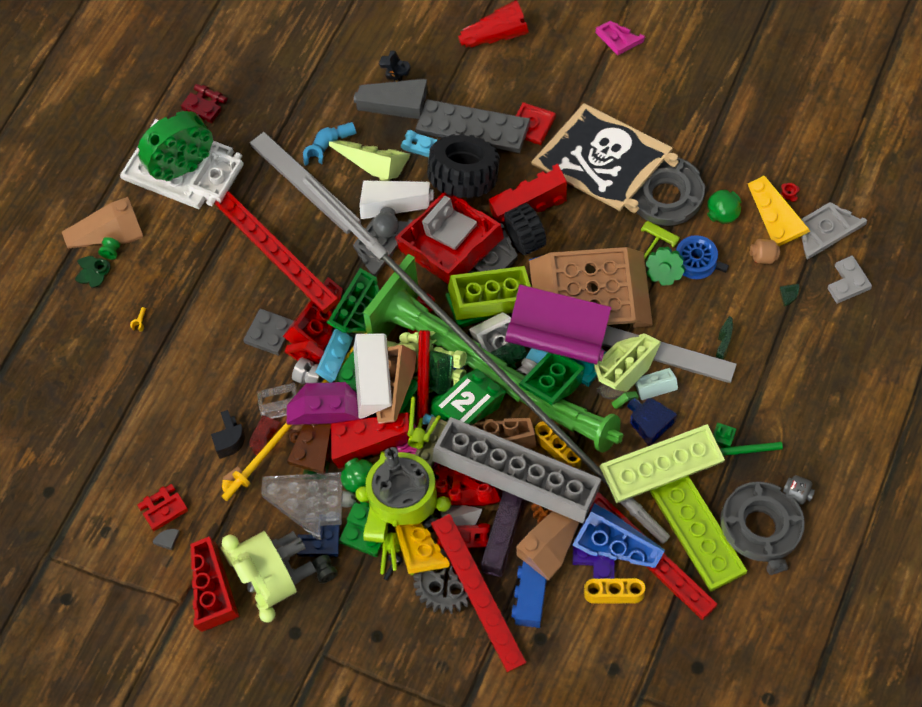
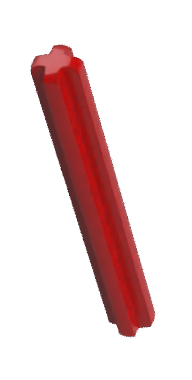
M429 330L419 331L417 426L420 418L428 414Z

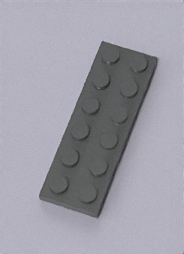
M426 99L415 130L416 133L439 138L449 137V135L453 134L474 135L476 138H483L485 142H490L497 149L520 153L530 125V119Z

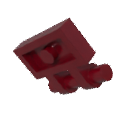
M196 84L194 90L199 93L197 95L190 93L181 104V108L184 111L198 114L201 119L212 124L221 112V107L218 106L219 102L225 104L227 97L218 91L210 90L208 86ZM206 96H208V97H210V98H212V99H211V101H208V100H206V99H204V98H205Z

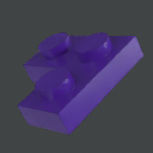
M573 546V565H593V579H614V560L610 559V557L589 555Z

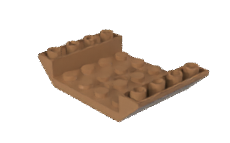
M628 247L553 252L529 261L532 288L609 306L611 311L607 325L632 323L633 328L653 325L644 252ZM591 265L596 271L594 273H587L585 267ZM595 284L598 290L591 292L587 289V285Z

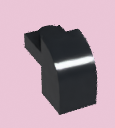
M228 410L220 412L226 429L211 434L219 459L238 452L245 441L242 425H237L235 416H230Z

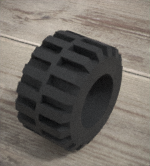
M524 203L505 212L504 221L506 229L514 246L522 255H527L546 246V234L542 222L536 211L529 204Z

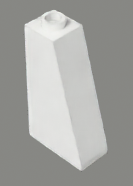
M363 181L360 198L361 219L376 217L384 207L394 209L396 214L427 209L430 201L434 199V190L430 189V182Z

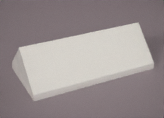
M356 334L353 349L358 417L360 419L392 406L387 337L385 334Z

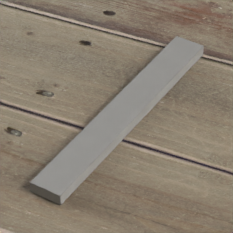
M263 132L250 142L252 148L346 234L351 232L303 183L304 177L309 173L266 133ZM332 195L361 224L360 219Z
M607 326L602 345L611 348L616 342L639 337V335ZM661 342L653 361L727 383H731L736 368L735 363Z

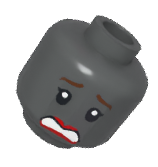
M794 475L792 478H788L783 492L786 493L785 495L788 499L793 497L798 504L803 505L806 500L811 501L815 490L812 489V481Z

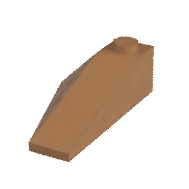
M552 511L517 545V556L549 581L562 566L580 522Z

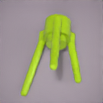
M412 397L409 430L407 433L409 436L408 445L412 448L421 449L424 442L429 441L430 435L441 416L438 415L426 434L422 429L423 418H420L417 428L413 429L415 397Z
M388 533L386 542L382 544L383 552L380 571L382 575L385 572L387 551L391 553L392 567L396 571V552L398 553L401 549L397 534Z

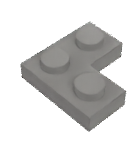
M853 255L836 262L835 267L843 279L829 284L827 289L837 304L871 289V283Z

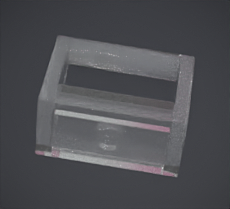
M295 383L257 391L259 409L263 421L286 416L287 404L293 399L264 404L263 398L290 391L293 392V397H295L297 394Z

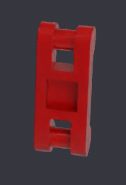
M489 524L456 526L467 547L489 546ZM475 534H480V537L475 538ZM437 539L438 546L443 548L439 539Z

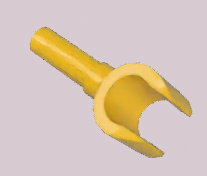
M142 307L138 318L130 323L133 331L138 324H140L138 330L140 332L144 330L142 321L146 308Z

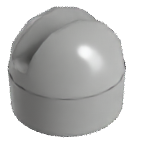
M343 491L342 507H352L354 505V502H356L354 500L356 499L354 493Z

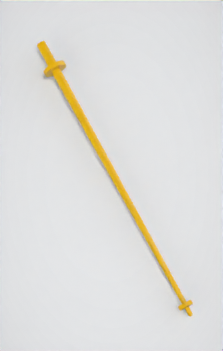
M352 347V348L349 350V352L346 354V356H345V358H344V361H343L341 367L343 366V364L346 362V360L348 359V357L350 356V354H351L352 351L354 350L353 347ZM324 379L321 383H329V382ZM286 422L242 473L235 471L232 474L236 480L221 496L224 500L228 501L241 485L245 487L250 485L247 478L292 425H287Z

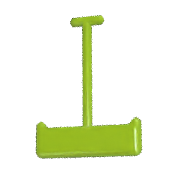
M646 221L641 231H646L656 238L645 253L644 260L659 239L675 247L680 237Z

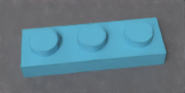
M338 329L333 331L315 371L329 383L335 381L353 337Z

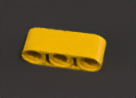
M543 421L535 426V440L544 450L559 462L576 469L581 467L582 460ZM545 431V432H547L548 434L545 435V436H542V435H540L539 433ZM561 444L563 447L558 449L554 445ZM575 457L577 460L569 461L568 458Z
M590 579L584 587L585 599L590 603H639L643 600L645 593V584L640 579ZM591 588H596L599 592L597 594H591L588 590ZM611 588H617L620 592L618 594H612L609 590ZM638 588L641 592L633 594L630 589Z

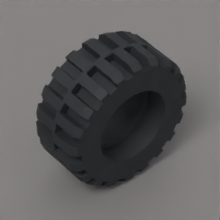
M465 134L445 136L437 140L429 150L427 177L434 188H437L441 193L445 192L448 196L452 197L453 195L457 196V198L480 197L483 193H488L496 185L500 156L496 148L490 142H485L483 138H476L474 135L466 136Z

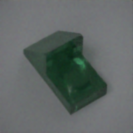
M507 343L490 352L505 361L507 366L516 370L514 363L527 356L524 346Z

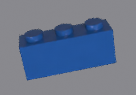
M523 561V566L518 567L517 578L521 580L520 586L516 585L514 598H518L517 605H513L512 618H515V625L540 628L547 579Z

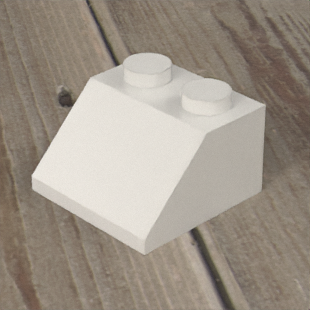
M503 312L469 329L473 340L481 344V348L503 361L524 351L523 346L505 342L511 317Z

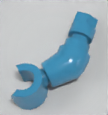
M353 122L337 126V129L326 127L317 132L313 145L306 147L303 151L304 165L309 164V157L311 156L318 157L319 163L323 164V152L328 148L329 142L336 141L339 137L343 139L356 134Z

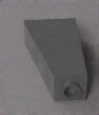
M427 79L360 85L358 92L354 94V103H356L357 110L419 119L428 92Z

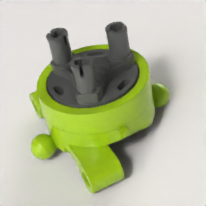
M394 447L390 448L391 451L386 449L385 452H381L380 459L371 467L367 475L366 487H359L355 493L358 501H369L370 505L367 523L364 528V541L385 543L388 523L393 524L395 527L398 525L419 524L428 518L430 514L432 515L435 508L440 512H446L450 509L451 501L448 497L440 496L437 498L434 473L424 459L411 453H398V450Z

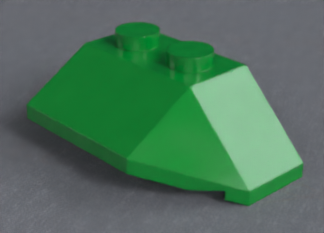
M360 268L327 324L343 333H367L363 312L380 291L377 285V277Z

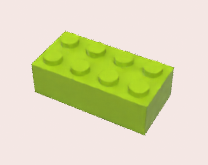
M525 266L451 275L448 291L456 320L498 315L502 312L505 314L513 313L519 285L531 287Z

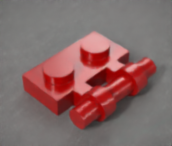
M172 484L159 488L157 493L150 497L146 496L142 502L137 504L140 511L147 507L149 508V510L142 514L153 532L188 511L178 493L172 496L169 495L175 491ZM162 498L165 499L161 503L154 506V503H156L157 501L161 500Z

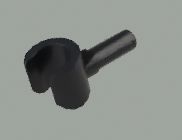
M396 552V565L398 567L402 563V557ZM390 554L389 557H388V560L392 563L391 554ZM392 564L383 578L388 581L393 572Z

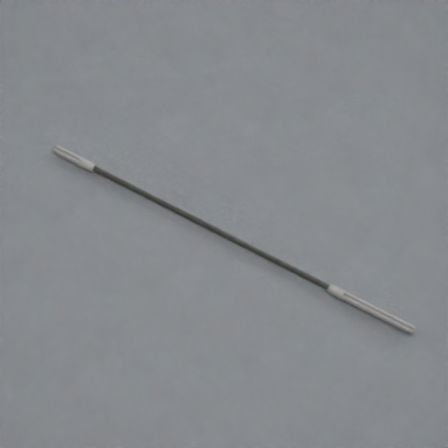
M311 174L305 176L303 183L366 245V248L379 260L383 259L608 486L601 469L388 256V251L379 243L376 237H373ZM633 498L620 502L661 544H664L670 538V535L642 508L643 506L640 503L638 504Z

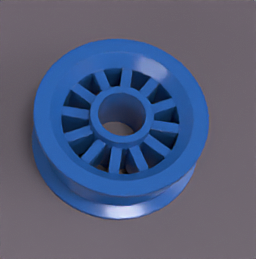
M695 235L683 239L678 244L676 251H679L684 258L682 265H684L685 271L683 276L690 279H703L713 273L717 265L718 250L710 239Z

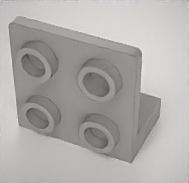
M444 196L425 217L422 224L426 236L456 250L477 226V221L455 211L451 199Z

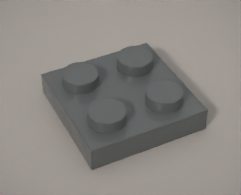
M259 309L243 341L247 345L279 356L287 341L283 335L294 320Z

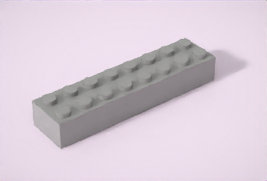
M452 417L448 420L433 450L432 461L581 523H584L601 483V478Z

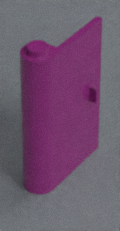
M519 285L505 342L597 365L598 361L602 362L605 351L601 347L611 307Z

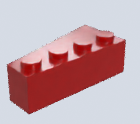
M559 165L552 166L553 170L546 174L544 171L538 173V177L530 182H527V180L521 182L515 190L509 188L490 198L489 209L495 221L505 225V212L524 203L529 204L536 212H542L551 206H558L567 201V180Z
M400 413L395 422L381 424L378 423L377 417L331 423L332 461L340 469L345 467L344 465L354 458L361 460L369 455H377L380 451L387 448H395L408 443L409 413Z
M210 536L191 543L194 626L200 632L238 618L239 614L217 543Z

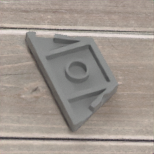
M831 202L802 218L803 223L811 231L801 236L806 259H810L865 226L867 220L863 217L859 219L851 215L852 212L841 209Z

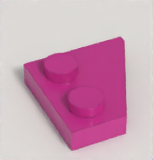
M612 21L597 27L595 32L617 55L643 43L645 39L644 35L640 34L638 37L631 34L630 29L621 27Z

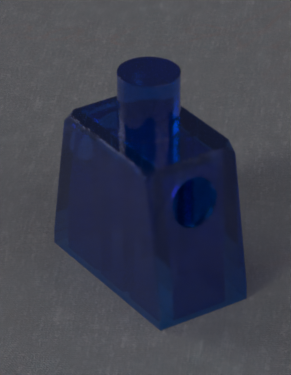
M633 398L627 405L633 411L630 417L631 425L648 446H651L676 422L677 414L653 398H648L643 404L636 398Z

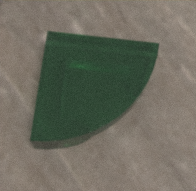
M799 284L780 286L779 291L783 306H787L796 300L799 293Z

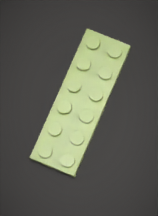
M707 424L605 462L599 467L616 503L723 463L725 459Z

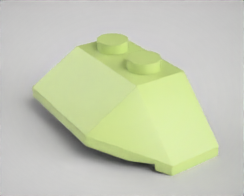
M644 333L639 335V337L616 342L603 355L602 362L598 361L597 365L594 364L599 382L615 390L627 392L649 370L661 341Z

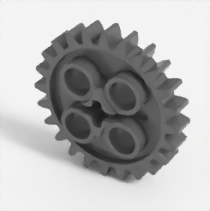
M441 548L442 555L444 556V558L446 557L449 561V564H451L444 549ZM452 564L449 570L450 580H448L446 598L443 597L445 591L444 582L446 581L447 568H443L440 573L430 570L415 574L413 577L417 582L413 584L414 588H417L415 591L416 595L421 596V603L427 601V609L433 605L434 612L441 608L442 614L445 613L446 609H449V612L453 614V608L460 612V605L468 607L467 600L469 598L458 576L453 573L455 570ZM434 586L441 588L436 593L430 591ZM455 588L461 590V592L457 595L451 593V591Z

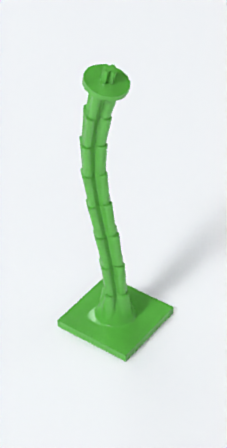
M408 254L399 267L418 285L415 257ZM396 272L391 275L364 310L363 315L367 334H385L388 337L396 325L418 332L420 330L434 331L435 334L430 336V339H436L437 341L433 344L444 348L448 352H455L456 350L465 351L467 354L465 366L468 365L473 370L477 368L493 382L497 383L517 402L521 401L526 404L442 319L428 312L429 310L416 300L418 295ZM481 348L519 386V383L526 376L507 366L505 361ZM520 387L550 419L572 432L576 431L593 440L597 451L606 452L614 443L622 442L624 434L619 432L621 422L618 415L609 414L604 418L587 412V409L563 399L554 405H550Z

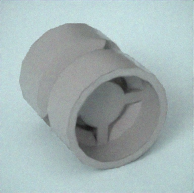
M304 357L297 361L292 373V380L301 384L321 383L324 378L315 372L319 364L314 365L313 361Z

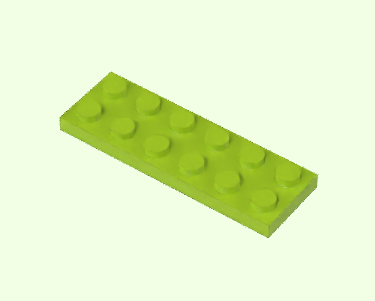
M689 476L650 490L651 495L710 592L747 573L745 566L733 547L726 540L722 529Z

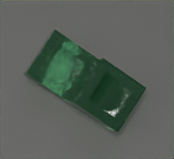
M730 316L720 329L718 340L722 342L717 349L716 358L724 360L732 336L733 318Z

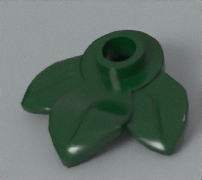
M93 256L80 258L77 262L82 270L75 280L82 284L89 283L91 288H95L102 284L104 276L110 272V263L103 258L96 259Z

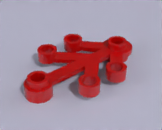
M441 464L435 466L434 472L439 477V481L436 482L437 492H447L449 490L447 479L450 477L453 479L452 489L449 490V496L452 501H458L462 498L461 484L475 491L480 502H488L494 497L492 488L488 484H478L471 480L472 477Z

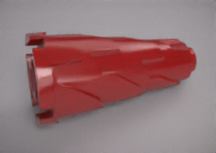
M514 0L495 10L494 13L479 19L480 21L464 28L458 38L461 46L465 45L467 48L529 34V30L517 0Z

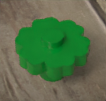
M659 247L656 253L651 252L646 261V266L648 267L647 275L652 281H659L663 286L672 285L674 280L681 279L685 271V267L682 265L684 258L679 251L672 252L670 247Z

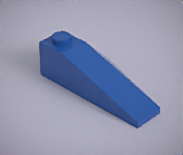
M595 503L572 544L589 555L610 557L612 560L630 561L632 564L652 568L657 566L665 552V549L615 514Z

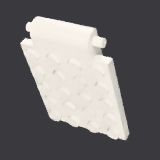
M155 119L151 126H153L159 120ZM213 141L209 151L210 155L198 164L195 171L187 172L180 177L173 178L171 181L157 180L147 172L137 155L139 148L137 147L120 177L125 181L200 209L205 200H207L206 203L209 206H213L215 201L222 202L244 164L240 160L242 158L240 153H235L234 157H232L234 151L231 147Z

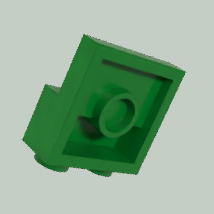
M354 502L339 542L377 557L383 543L364 541V528L367 523L370 505L367 502H360V504ZM388 523V531H387V534H388V532H389V530H390V527H391V525H392V524H390V523Z

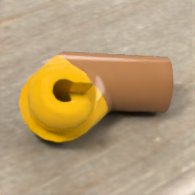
M238 466L223 477V492L236 480L232 474L235 471L242 473Z

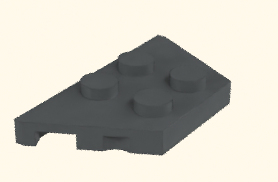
M374 217L365 229L373 237H376L379 243L388 251V256L391 258L398 249L395 237L413 220H409V222L398 221L399 228L396 234L390 238H382L373 230ZM358 238L353 244L354 250L370 274L377 277L386 265V262L383 259L379 260Z
M502 223L500 224L504 239L468 273L509 268L518 259V255L512 247L511 240L507 236Z

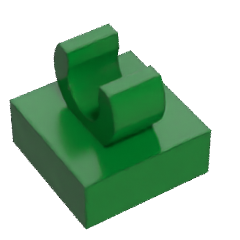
M717 422L713 433L717 445L731 447L736 428Z

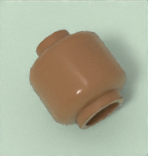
M757 239L750 247V255L753 256V260L756 263L772 264L779 258L780 248L774 240Z

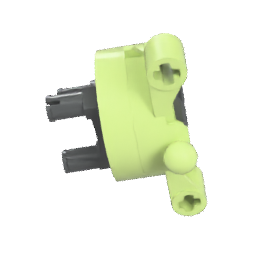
M265 531L242 543H239L234 535H226L222 540L221 550L228 564L234 567L242 583L248 582V591L251 593L256 592V606L260 611L259 617L263 622L268 623L274 620L276 613L271 606L297 593L294 585L316 572L310 561L295 570L291 568L288 561L290 560L289 557L306 549L301 538H297L294 531L278 540L276 538L270 540Z

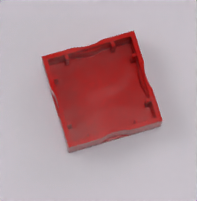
M443 192L428 206L422 215L413 220L395 239L402 253L406 256L408 254L415 257V262L449 284L451 275L468 273L504 239L500 223L482 211L472 208L462 198H457V196L453 195L451 197ZM444 196L451 199L455 211L477 221V226L456 250L426 236L422 224L425 217Z

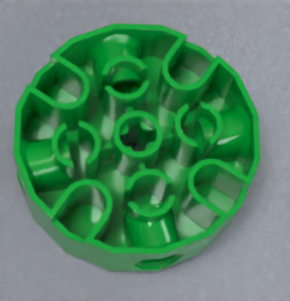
M189 111L177 112L176 116L169 119L164 117L157 121L145 132L139 141V153L137 155L152 177L157 180L171 181L173 178L180 177L187 172L195 171L198 164L210 155L209 151L213 143L212 133L196 113Z

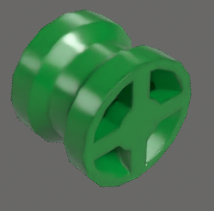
M110 237L103 238V246L98 251L99 255L110 260L116 259V251L120 248V242Z

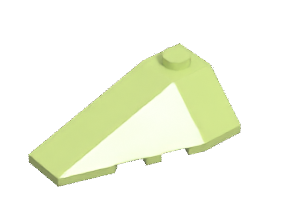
M343 140L329 142L330 147L371 175L379 177L381 181H390V179L397 178L410 158L409 153L388 149V151L378 150L376 146H363L361 148L359 143Z

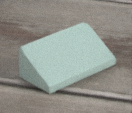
M670 368L644 375L635 383L641 400L678 389L677 378Z

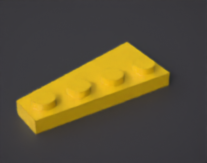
M765 176L748 183L770 238L777 245L781 246L811 232Z

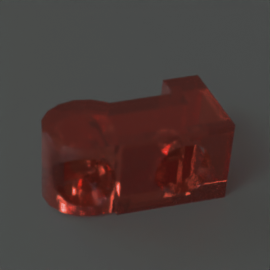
M262 415L249 441L254 454L258 455L272 439L273 435L282 428L281 422Z

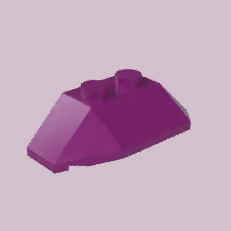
M346 382L306 383L287 404V425L329 424L360 419L358 417L357 393Z

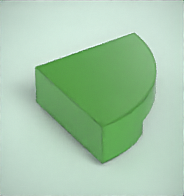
M636 391L625 392L613 401L612 405L614 409L622 408V405L627 401L632 403L639 396Z

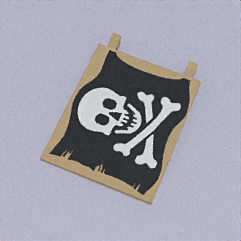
M584 103L533 159L531 164L545 172L553 170L552 166L558 164L567 183L619 211L625 206L632 213H636L639 210L638 201L631 199L664 160L672 167H675L679 161L677 160L678 156L675 153H671L672 147Z

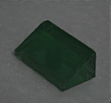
M431 350L429 388L437 394L446 393L451 389L453 356Z

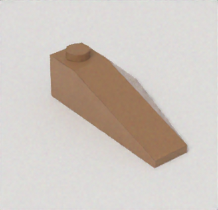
M128 197L106 205L62 231L67 248L90 247L93 244H102V240L105 237L116 239L120 244H127L143 238Z
M404 345L387 347L392 406L376 412L377 421L380 424L397 420L415 372L417 352Z

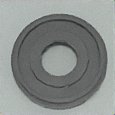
M678 158L679 163L672 167L664 160L631 199L638 201L639 210L637 213L642 218L657 225L672 226L684 223L697 214L704 200L705 185L700 177V172L688 161ZM661 184H672L678 188L681 196L675 203H660L653 198V190Z
M766 482L746 483L736 488L727 498L721 511V528L729 544L743 556L763 562L782 559L796 548L804 532L802 510L793 497L788 499L780 491L781 487ZM753 512H763L769 515L775 524L774 534L766 538L752 533L746 527V517Z

